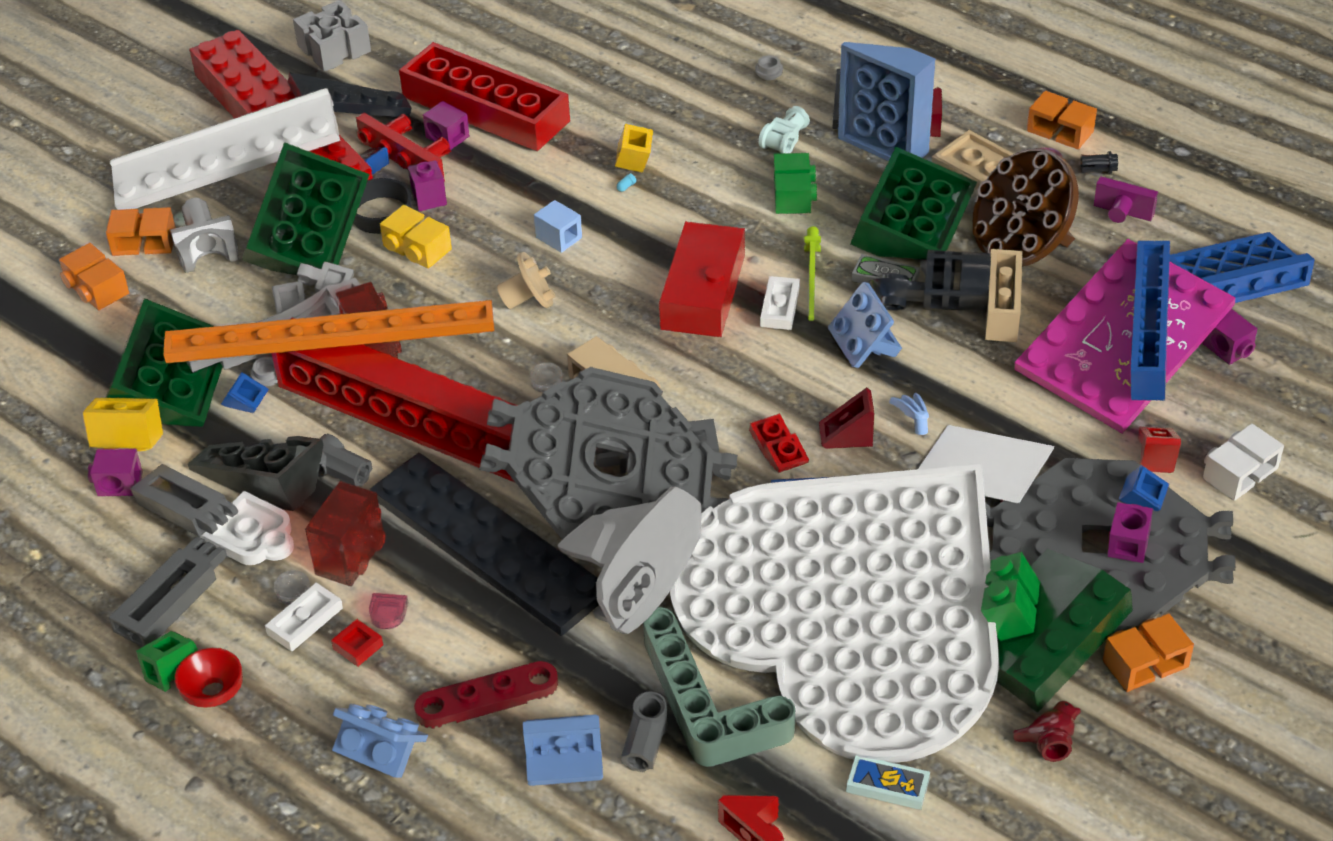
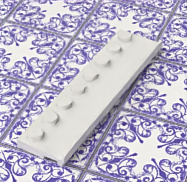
M321 89L110 160L115 207L117 210L136 209L277 162L284 142L310 151L340 141L336 116L333 111L334 104L328 89Z

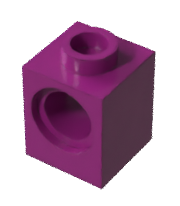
M444 101L423 114L426 138L433 142L439 137H443L449 142V149L451 150L470 137L467 114Z
M437 161L422 162L409 166L411 192L418 211L447 205L444 177Z
M1231 309L1205 338L1202 344L1230 365L1241 358L1248 357L1254 351L1258 328Z
M97 449L93 463L88 465V480L94 484L97 496H134L130 488L141 480L143 474L137 449Z
M1117 502L1109 537L1108 557L1144 563L1151 530L1153 508Z

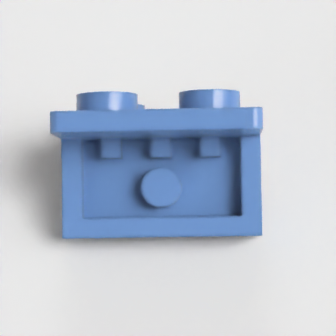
M862 282L828 326L829 331L852 367L859 368L871 352L877 355L885 354L896 357L902 349L890 330L894 320L870 284Z
M350 704L349 708H335L333 716L342 719L343 722L332 751L395 778H402L414 743L426 742L428 734L418 731L419 724L398 717L397 721L387 718V711L374 705L367 704L366 707Z
M598 715L534 719L523 722L527 782L529 786L603 779Z

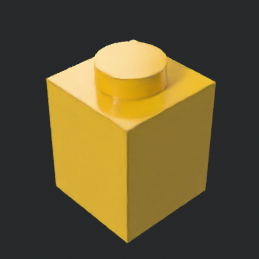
M625 124L618 142L615 167L643 173L651 152L653 130Z

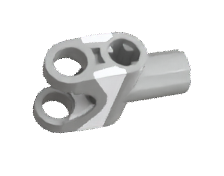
M200 198L187 200L182 206V214L186 226L170 229L176 254L184 272L195 271L194 268H196L197 260L211 253L221 254L227 260L229 259L230 262L239 260L238 246L230 216L212 219L206 201Z

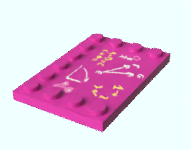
M1127 239L1015 361V370L1121 434L1150 403L1147 400H1131V354L1137 243L1130 239ZM1170 262L1166 383L1235 305L1234 296Z

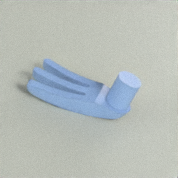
M914 393L913 399L904 394L901 396V399L896 397L890 398V404L899 408L906 416L914 419L915 434L924 435L928 433L927 418H929V414L919 394Z

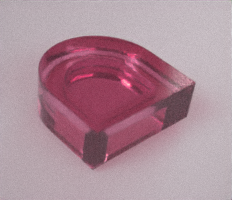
M373 593L369 605L372 624L380 629H392L399 626L406 616L409 604L407 595Z

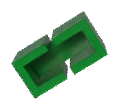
M809 153L774 154L776 214L811 213V201H817V183H811L816 182L815 165H810Z
M1022 552L990 560L991 570L986 575L985 584L988 587L984 588L981 606L982 614L988 622L996 623L997 637L1000 641L1034 633L1037 612L1034 605L1038 604L1040 581Z

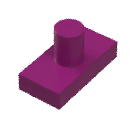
M1100 176L1096 184L1093 206L1109 210L1108 216L1115 223L1124 222L1127 215L1151 222L1155 215L1158 191Z

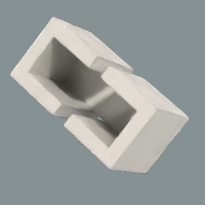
M1250 424L1241 432H1234L1228 441L1219 448L1214 447L1208 452L1204 459L1206 465L1203 479L1235 501L1253 488L1255 481L1261 482L1279 468L1284 445L1254 424Z

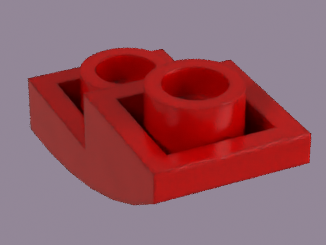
M780 413L750 423L749 431L764 457L778 473L809 463V458L796 433H790Z

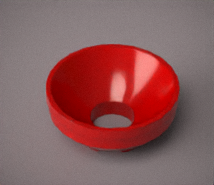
M205 648L190 654L180 663L175 673L176 687L184 701L190 705L203 708L215 707L229 701L237 694L243 682V670L240 660L235 654L222 648ZM219 683L223 685L222 690L215 695L203 693V689L209 684Z

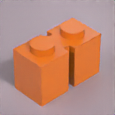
M1044 91L1029 108L1027 131L1051 139L1059 128L1064 125L1065 127L1056 136L1055 142L1079 150L1094 132L1097 108L1074 100L1069 104L1068 98Z
M171 207L144 208L143 213H139L138 209L111 210L106 235L112 256L139 255L143 236H147L144 246L145 254L172 253L174 243L170 229L176 227Z
M91 243L59 259L63 271L60 273V277L65 286L77 291L84 303L89 302L98 311L130 294L124 271L109 258L106 259L105 255Z
M1166 614L1156 619H1147L1139 626L1138 630L1136 627L1126 631L1120 630L1108 637L1103 662L1124 690L1129 692L1155 681L1156 676L1149 666H1152L1160 678L1188 668L1194 643L1170 614Z

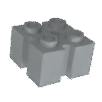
M341 0L321 7L322 12L314 14L311 11L293 19L298 47L307 56H313V61L323 71L334 69L338 65L343 64V59L346 57L348 59H357L371 52L367 24L357 15L352 16L351 9Z

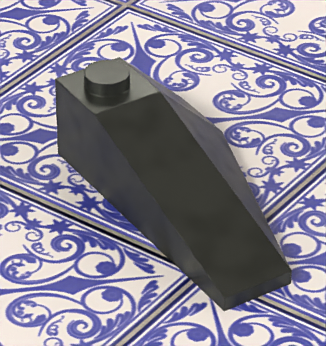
M291 436L287 438L286 443L273 444L271 439H263L259 444L251 447H245L243 442L209 445L187 465L189 470L240 494L245 491L280 509L294 511L300 508L304 501L315 491L324 444L322 439Z

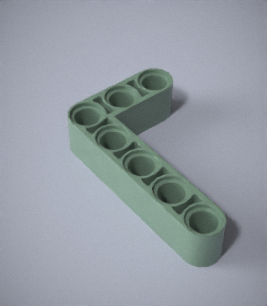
M657 607L652 615L643 622L645 648L691 756L696 763L707 767L715 766L785 745L794 738L796 710L794 703L790 699L783 696H773L717 712L672 611L667 608Z

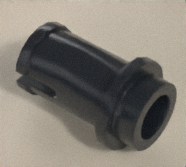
M1108 151L1107 154H1081V173L1108 172V174H1112V171H1118V155L1112 154L1111 151Z

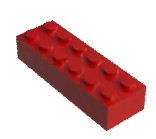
M435 42L428 45L399 70L401 90L406 99L430 109L444 101L466 113L468 124L537 152L570 122L569 95L567 93Z

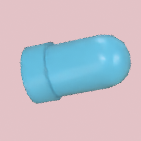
M631 173L627 174L617 183V190L623 192L636 183L635 176Z

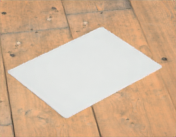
M948 425L918 469L982 463L985 496L1020 503L1053 451L1054 446Z

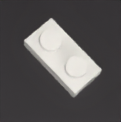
M769 276L760 317V327L792 330L800 289V279Z
M316 582L265 625L267 635L292 652L343 609L342 601Z

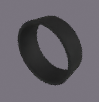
M371 179L367 181L359 204L360 207L365 202L376 198H393L411 208V191L404 183L395 179ZM356 213L353 223L362 231L381 234L380 223L389 216L370 218Z

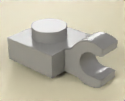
M325 261L322 269L301 263L297 276H299L298 281L305 285H316L315 293H317L325 286L339 284L352 279L354 270Z

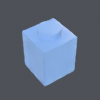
M556 200L534 214L536 238L562 253L582 238L581 215Z

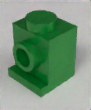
M170 631L138 649L136 653L145 682L164 692L171 689L169 682L175 680L178 666L187 656L198 651V648L190 638Z

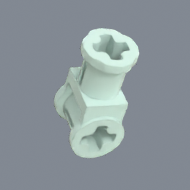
M799 106L789 108L784 119L776 117L771 123H767L762 128L758 141L760 148L766 149L769 147L780 151V153H791L798 142L799 130L809 125V115Z

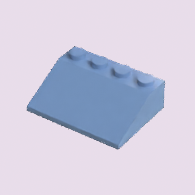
M852 42L841 44L838 139L889 161L895 147L924 158L929 153L936 59L911 48Z

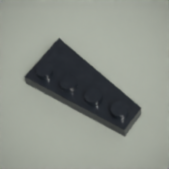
M289 72L287 82L296 98L326 88L331 95L334 112L366 113L368 115L393 117L405 114L410 118L412 107L404 94L399 92L384 91Z

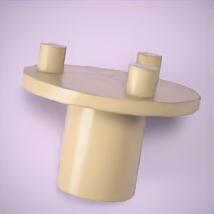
M525 252L519 253L517 261L521 272L497 285L502 301L509 309H512L535 296L545 308L553 306V298L556 296L553 290L549 289L545 277L551 274L547 266L539 269L533 257H530Z

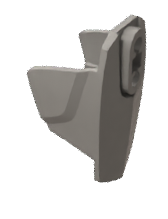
M670 487L654 502L610 509L602 514L591 516L558 544L561 552L575 558L593 562L603 568L596 582L597 601L600 606L593 611L595 618L608 622L612 630L629 634L646 621L662 603L686 566L700 539L702 511L701 503L695 497L680 488Z

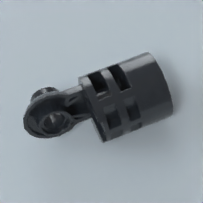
M928 250L925 282L910 281L909 277L903 274L885 273L881 274L877 279L870 280L868 283L886 310L906 309L907 301L924 302L923 309L986 313L991 253ZM955 272H960L959 290H953Z

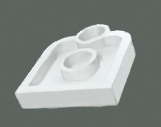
M245 491L232 502L237 507L238 514L234 517L226 515L228 522L223 526L216 523L217 531L213 534L205 532L200 536V538L205 540V543L210 542L216 548L220 547L226 550V556L245 565H256L265 559L272 561L282 560L288 557L294 550L293 538L290 536L292 526L288 513Z

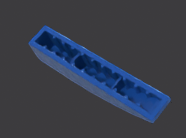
M1138 241L1131 354V400L1165 401L1170 241Z

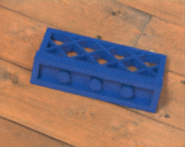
M1270 232L1170 255V262L1234 296L1235 303L1309 286L1315 261L1308 253L1296 255ZM1267 244V245H1268L1269 247H1271V248H1267V247H1263V246H1259V245ZM1233 251L1244 252V253H1247V255H1246V254H1241V253H1236V252H1233ZM1252 254L1268 257L1269 259L1252 256ZM1207 257L1218 258V259H1221V261H1219V260H1214V259H1210V258H1207ZM1226 260H1227V261H1232V262H1237V263H1242L1243 265H1238V264L1229 263V262H1226ZM1181 263H1187V264H1191V265H1195V266H1194V267H1192V266H1187V265H1183V264H1181ZM1200 266H1201V267H1205V268L1215 269V270H1217V271L1215 272V271H1211V270L1201 269Z

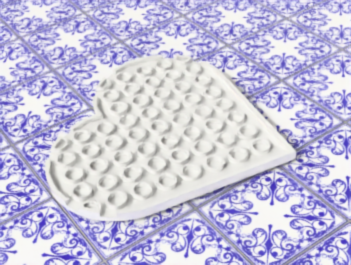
M982 463L760 484L734 492L729 495V500L721 503L714 509L710 506L701 513L700 539L686 566L670 590L672 605L684 632L697 647L723 664L747 671L776 672L781 695L790 699L795 705L796 724L813 741L835 754L852 760L855 759V756L891 763L907 762L923 758L949 746L963 736L981 717L993 695L999 669L996 623L988 622L981 612L984 588L988 587L985 584L986 575L991 570Z

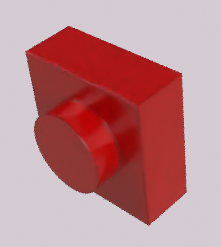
M359 619L353 621L331 640L333 650L357 667L384 645L382 636Z

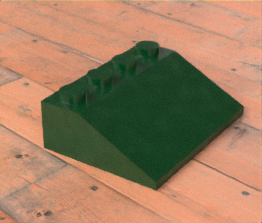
M284 142L242 260L270 271L297 275L301 263L318 269H322L324 261L339 265L370 174Z
M895 147L859 220L850 245L879 257L927 259L928 250H948L977 185V181Z
M144 298L133 322L105 398L157 399L162 424L203 427L223 366L218 362L192 372L186 362L166 363L163 354L165 331L215 326Z
M1048 548L1031 565L1040 581L1038 604L1034 605L1037 609L1034 633L1000 641L997 637L999 654L997 683L1036 712H1039L1133 611L1130 588L1100 568Z

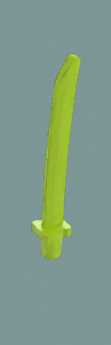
M811 226L807 229V236H804V243H806L804 245V252H810L809 321H814L815 252H821V236H819V229Z

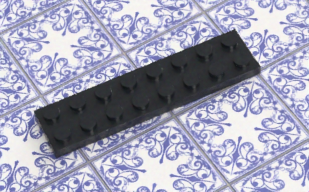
M420 452L370 488V495L373 500L561 637L599 606L596 588L598 577Z

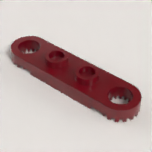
M537 661L427 691L421 694L415 701L416 719L425 728L430 726L431 729H435V726L440 728L443 724L446 725L450 722L456 721V723L527 704V701L533 699H542L544 696L547 698L549 694L553 695L554 691L557 690V670L548 662ZM536 674H539V676L543 674L544 677L547 675L549 679L544 684H534L531 682L533 676L537 677ZM431 703H434V705L438 703V706L441 705L443 708L435 714L424 712L425 708H428L427 705L432 706Z

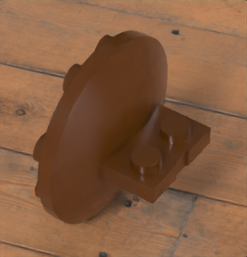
M1038 148L1023 150L1003 158L987 179L978 187L972 226L973 235L980 250L983 253H991V249L1022 251L1023 267L1040 261L1049 255L1059 244L1068 248L1075 240L1069 229L1076 215L1079 198L1078 183L1071 166L1057 154Z

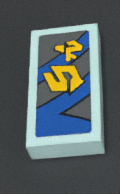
M855 756L846 792L921 810L930 780V772L887 761Z

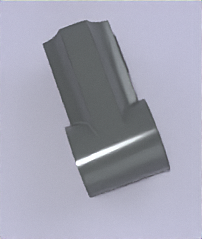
M324 434L320 438L324 446L318 477H324L326 474H329L354 487H362L369 480L370 472L373 469L371 461L346 450L342 442L331 434Z
M656 692L641 693L633 702L634 714L621 755L622 764L627 765L633 771L645 772L654 768L662 736L667 731V704L664 697Z

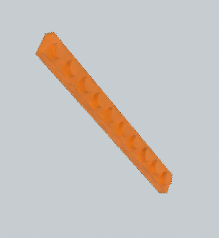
M492 300L165 331L163 354L166 363L493 332L495 330Z

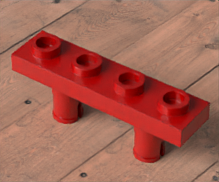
M366 113L356 117L357 136L364 145H368L371 148L386 147L389 159L407 170L409 166L436 160L444 177L441 158L451 152L449 149L450 144L445 138L439 137L436 141L423 148L402 136L412 129V126H410L411 121L405 114L399 115V117L387 124H382Z

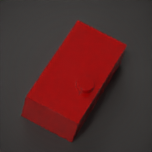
M685 221L659 301L660 330L722 338L745 258V228Z

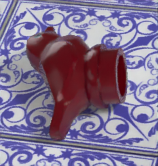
M1060 701L1052 710L1043 713L1028 727L1014 730L1013 738L1016 742H1032L1037 744L1038 751L1047 761H1061L1071 754V736L1074 734L1075 728L1074 720L1081 713V709L1074 707L1067 701Z

